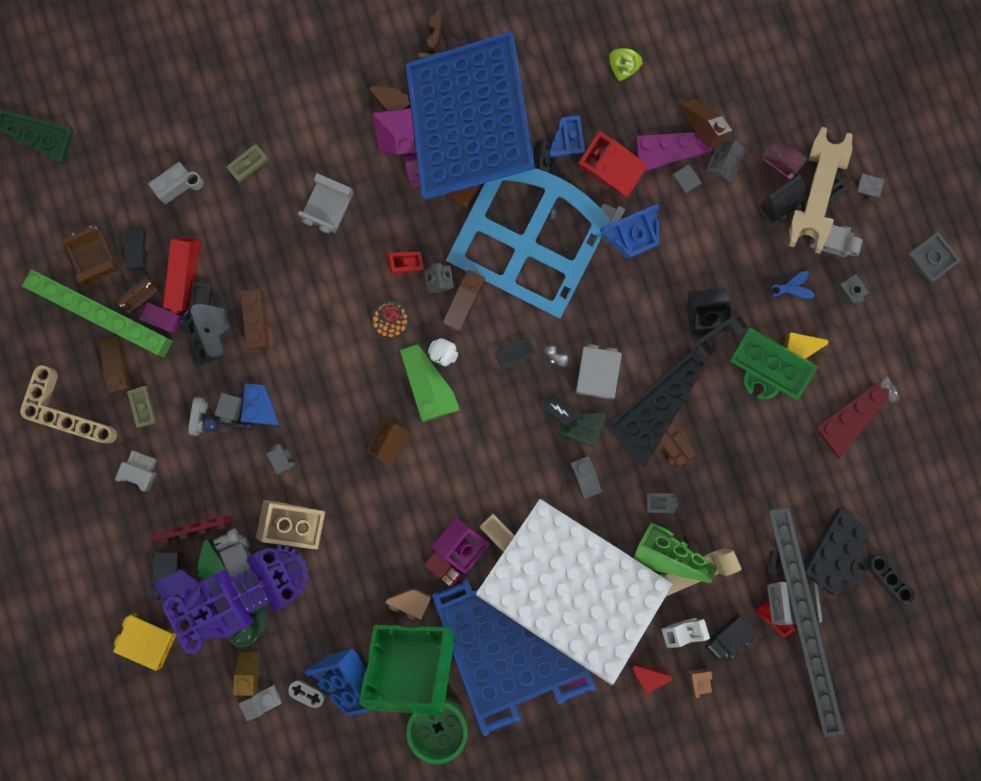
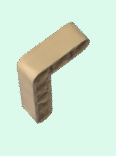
M47 366L35 368L20 410L23 418L101 443H113L116 440L117 431L111 426L48 407L58 374L55 369ZM45 371H48V377L44 380L43 374ZM41 389L42 395L38 398L37 391ZM34 407L36 411L35 414L31 416L30 411ZM53 413L54 418L50 422L48 416ZM70 418L72 425L68 428L66 422ZM89 424L90 431L86 434L84 428ZM105 430L109 433L106 439L102 436Z
M722 548L703 556L717 567L715 575L728 576L742 569L734 550ZM667 573L660 575L673 583L666 596L700 582L699 580Z

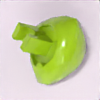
M628 48L615 49L609 54L611 68L619 81L634 74L643 64L642 57L634 50Z

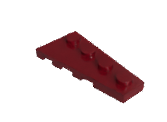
M878 382L874 383L817 425L815 429L836 457L841 458L889 397Z
M232 515L220 516L201 521L200 523L185 525L181 528L151 534L152 542L159 541V544L171 542L173 537L178 536L180 540L189 538L190 533L193 532L201 535L209 533V528L216 527V530L228 528L227 524L233 523Z

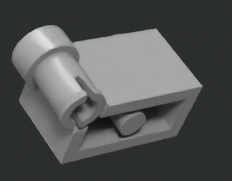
M235 528L228 531L226 535L213 540L214 544L221 543L215 547L220 551L219 553L231 577L250 568L246 561L251 556L248 549L250 544L247 538L239 535Z

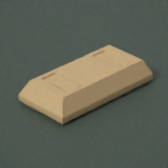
M494 514L480 526L485 534L503 552L514 538L512 532Z

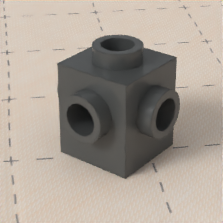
M436 263L424 271L428 293H443L454 288L450 266H442V263Z

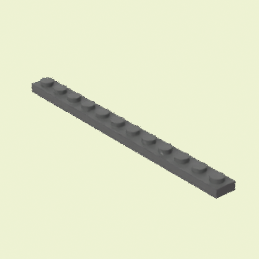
M790 506L770 509L769 513L824 737L844 735Z

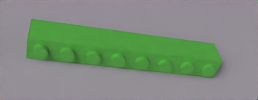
M32 269L22 285L24 288L163 358L173 342Z

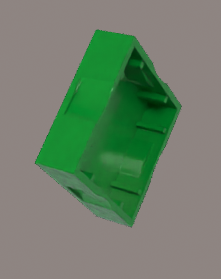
M374 625L369 648V662L364 674L359 704L372 711L443 715L455 635L448 627L421 626L405 628L392 625Z

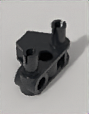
M195 304L190 310L185 312L183 320L180 321V330L188 332L197 354L192 359L195 366L200 367V365L203 366L204 364H210L215 360L222 359L224 350L219 336L232 325L226 309Z

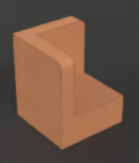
M708 668L688 671L692 695L695 698H698L699 694L712 692L710 682L712 673Z

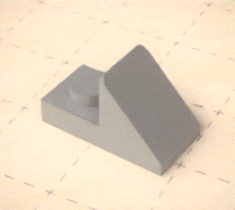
M272 685L238 704L246 720L249 721L280 705L282 700L275 685Z

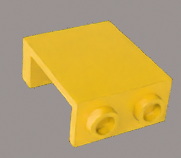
M137 613L131 614L123 621V631L114 641L115 649L113 652L157 671L162 668L176 634L173 629L164 630L139 619V614Z

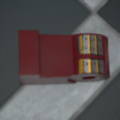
M436 551L424 564L425 567L431 570L437 577H440L450 587L462 576Z

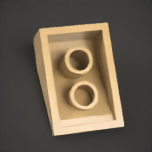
M263 500L256 539L265 543L318 550L325 511Z

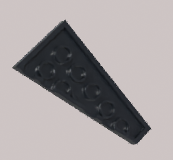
M693 352L684 357L606 425L607 430L644 467L705 368V364Z

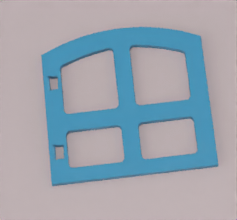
M533 169L484 184L446 261L466 272L468 269L485 277L486 282L560 319L603 236L600 228L607 226L610 219L598 205L575 186L548 172ZM504 180L526 183L545 190L523 235H519L485 217ZM558 197L570 203L591 223V228L575 259L572 261L536 243V239ZM478 231L514 248L515 252L503 275H498L465 258V254ZM590 234L597 236L592 247L586 243ZM527 257H532L565 274V279L553 301L516 284L515 280ZM564 286L570 288L565 299L559 296Z

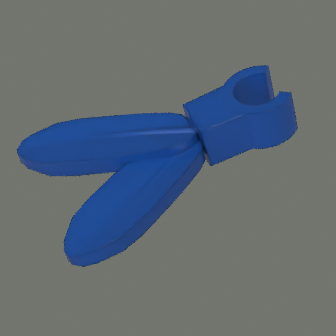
M800 272L786 285H773L770 287V289L776 288L778 290V293L772 294V297L789 293L802 299L814 298L815 295L811 290L799 287L808 279L809 272Z

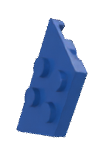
M659 204L602 227L600 232L626 258L659 245V221L656 220Z

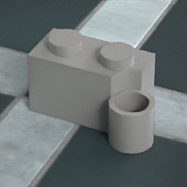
M178 162L148 183V185L166 205L188 188L193 190L201 189L203 187V179L196 172H188ZM193 178H198L195 184H191Z
M832 225L831 233L822 251L842 257L848 255L859 256L863 240L854 237V233L851 232V228L848 226L838 227ZM811 237L809 247L815 249V240Z

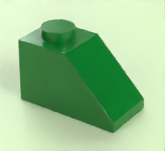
M212 538L203 541L197 568L200 572L198 575L201 581L226 569L219 553L220 551L216 549V544H214Z

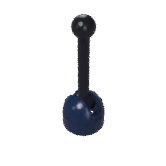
M206 416L204 430L205 432H213L218 427L251 430L252 424L219 423L216 418Z

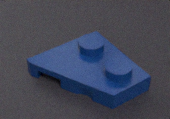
M580 116L562 117L548 156L583 155L585 153Z
M245 384L241 422L279 425V420L276 417L265 385Z

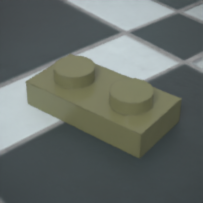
M254 144L230 163L227 169L240 183L269 159L257 144Z
M148 386L127 391L136 428L156 424L157 419Z

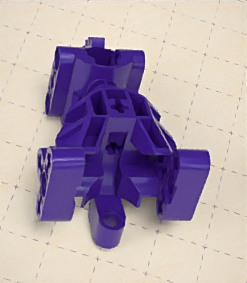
M278 544L276 550L267 548L248 557L246 561L250 568L234 577H231L228 569H225L201 582H197L185 572L179 570L154 583L161 600L166 599L163 605L164 612L184 651L189 654L197 653L204 646V639L227 638L253 624L254 621L250 613L268 604L273 613L288 605L289 602H292L296 598L297 593L305 594L301 588L308 587L304 580L309 579L310 576L304 574L309 568H303L307 561L300 562L299 559L302 554L295 556V548L289 552L288 545L282 550L281 545ZM271 555L273 562L266 563L263 560V556ZM275 572L276 574L282 575V577L279 578L281 584L286 582V584L280 587L279 589L277 588V586L280 585L279 580L273 579ZM283 589H287L291 593V597L288 600L284 599L281 595ZM180 594L182 599L174 596ZM174 603L179 604V606H177L178 611L172 610V608L175 607ZM202 610L209 613L206 615V620L201 618L195 621L191 617L192 615L197 618L201 615ZM184 619L189 622V628L186 631L181 628V622ZM194 631V634H191L189 637H185V635ZM197 639L198 644H196V647H191L190 643L192 642V640Z

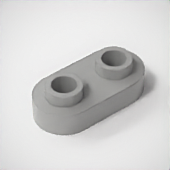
M195 397L193 400L189 421V435L199 436L200 432L204 431L203 415L206 414L208 407L204 398Z

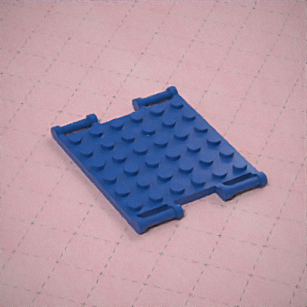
M468 579L442 592L432 593L443 627H448L455 635L453 655L484 737L489 735L491 731L510 723L521 722L522 719L516 705L553 690L558 704L561 705L565 703V700L589 690L591 692L597 690L587 668L476 595L478 590H472ZM464 590L466 591V595L442 604L443 599ZM585 677L587 683L563 693L560 692L559 687ZM510 708L512 714L486 724L485 718Z

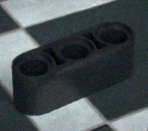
M868 556V571L890 597L896 602L911 603L915 598V593L892 564L883 556ZM876 559L880 562V566L877 569L874 567ZM891 574L893 580L888 584L887 576ZM904 589L905 597L901 599L900 592Z

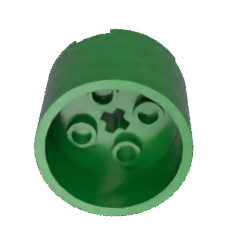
M446 694L443 715L411 713L406 734L412 752L419 759L431 764L449 762L461 753L467 741L468 717L459 700ZM438 722H441V723H442V724H441L442 727H440L439 730L436 729V728H435V727H436L435 724H437Z

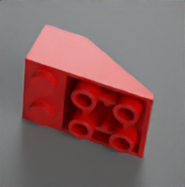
M600 131L578 163L581 171L627 198L648 167L647 164L617 141Z

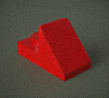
M421 252L387 254L390 273L394 276L424 270Z

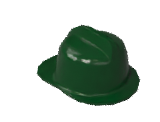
M263 607L250 613L254 621L253 624L228 636V640L233 645L241 648L250 646L264 631L268 623V615Z

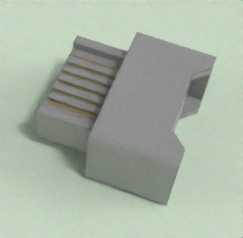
M131 451L128 461L121 463L115 480L123 482L127 480L137 484L142 491H150L157 474L152 472L157 459L137 451Z

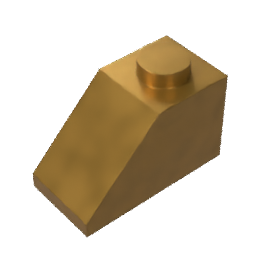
M239 652L234 672L233 695L253 696L258 692L259 652Z

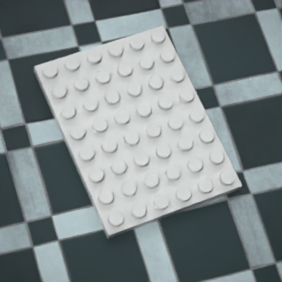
M539 499L476 595L613 685L673 583Z

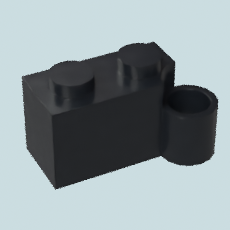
M736 614L708 639L709 642L705 648L716 660L721 657L724 659L729 657L731 660L739 654V649L750 645L754 641L753 637L756 634L743 618Z

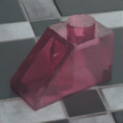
M772 142L761 156L763 160L790 180L808 159L793 147Z

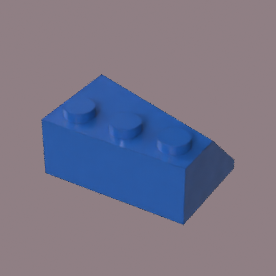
M353 649L329 654L304 671L308 677L312 675L318 681L316 685L321 690L324 689L331 694L330 699L347 716L372 711L359 704L364 674L367 668Z

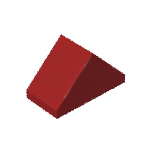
M631 663L630 667L646 694L670 682L672 679L669 673Z

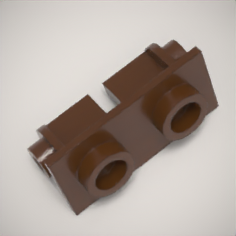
M146 276L119 297L117 304L129 315L158 292V290Z

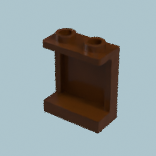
M87 226L82 232L69 234L65 237L66 239L61 240L62 245L67 248L78 273L75 276L79 283L87 285L119 271L105 235L99 227Z

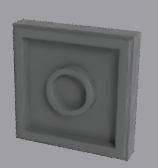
M938 231L906 254L929 284L935 282L962 261Z

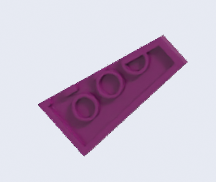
M697 132L642 135L636 137L637 158L648 165L645 171L655 170L687 158L690 159L710 153L713 148L708 150Z

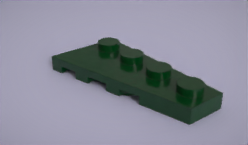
M0 109V131L59 164H64L74 132L72 128Z

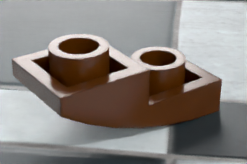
M439 9L436 10L435 14H431L428 20L430 34L426 44L428 52L432 54L436 53L442 33L441 11Z

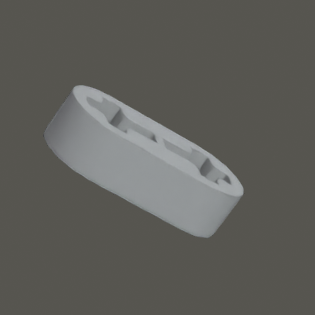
M296 680L289 686L290 696L309 707L318 708L325 700V694L321 689L303 680ZM301 685V690L306 693L299 692L296 694V690L293 687ZM317 693L320 701L313 703V698L308 696V694L314 696Z

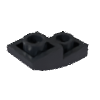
M144 229L128 230L125 233V264L128 271L146 269L148 252L145 250L147 232Z

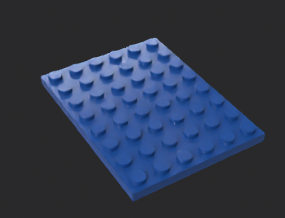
M512 31L406 64L421 192L424 199L535 169L517 51Z

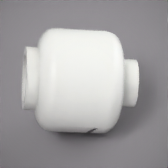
M442 338L434 340L428 350L430 359L442 366H448L451 362L454 363L458 357L456 345Z

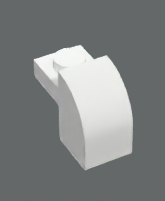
M688 619L661 629L667 648L681 647L690 642L710 639L704 619Z

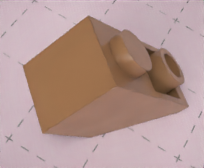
M414 588L389 597L386 604L389 605V609L395 612L401 610L407 613L406 617L416 621L417 618L422 619L432 596Z

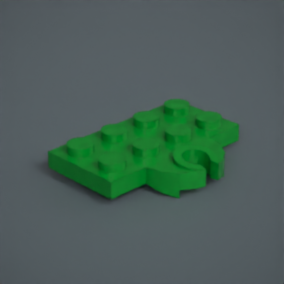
M751 327L730 360L746 370L744 385L750 394L755 391L754 386L756 383H761L764 386V392L760 393L757 399H770L782 391L798 401L819 367Z

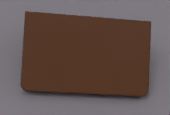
M383 418L366 453L392 466L409 435V431Z

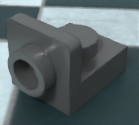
M647 493V513H675V509L678 507V499L675 497V493Z

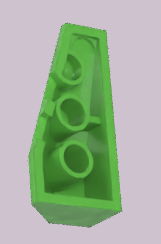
M417 344L400 350L422 421L427 422L460 411L454 392L420 346Z
M651 522L633 559L653 571L711 583L717 567L699 553L694 554L687 548L688 545L685 542L680 543L676 540L672 532Z

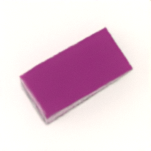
M146 303L139 320L175 334L182 316Z

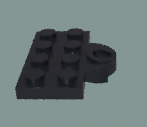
M837 508L804 566L806 576L830 595L836 594L842 581L858 582L862 580L864 575L857 573L856 565L858 564L862 571H868L869 559L861 547L869 530L843 508Z

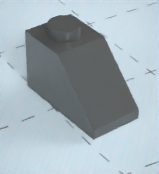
M589 456L570 463L584 499L602 492Z

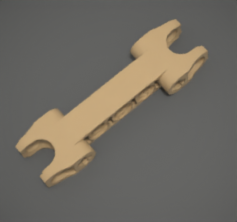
M821 127L818 136L814 140L808 159L809 161L817 162L805 211L795 210L789 229V246L795 247L800 236L809 235L815 240L814 253L818 254L821 253L831 233L834 219L825 217L837 167L847 169L853 149V135L851 133L846 134L842 143L832 144L826 138L827 128Z

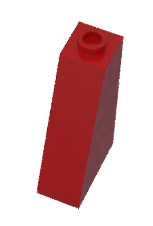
M186 237L171 239L163 308L169 309L172 313H181V311L188 309L191 285L195 277L202 240Z

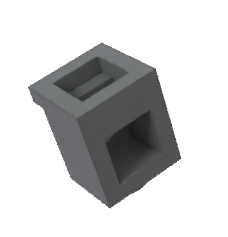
M281 444L271 447V452L267 453L277 475H281L297 466L295 462L291 463L290 461L293 459L290 451L284 449Z

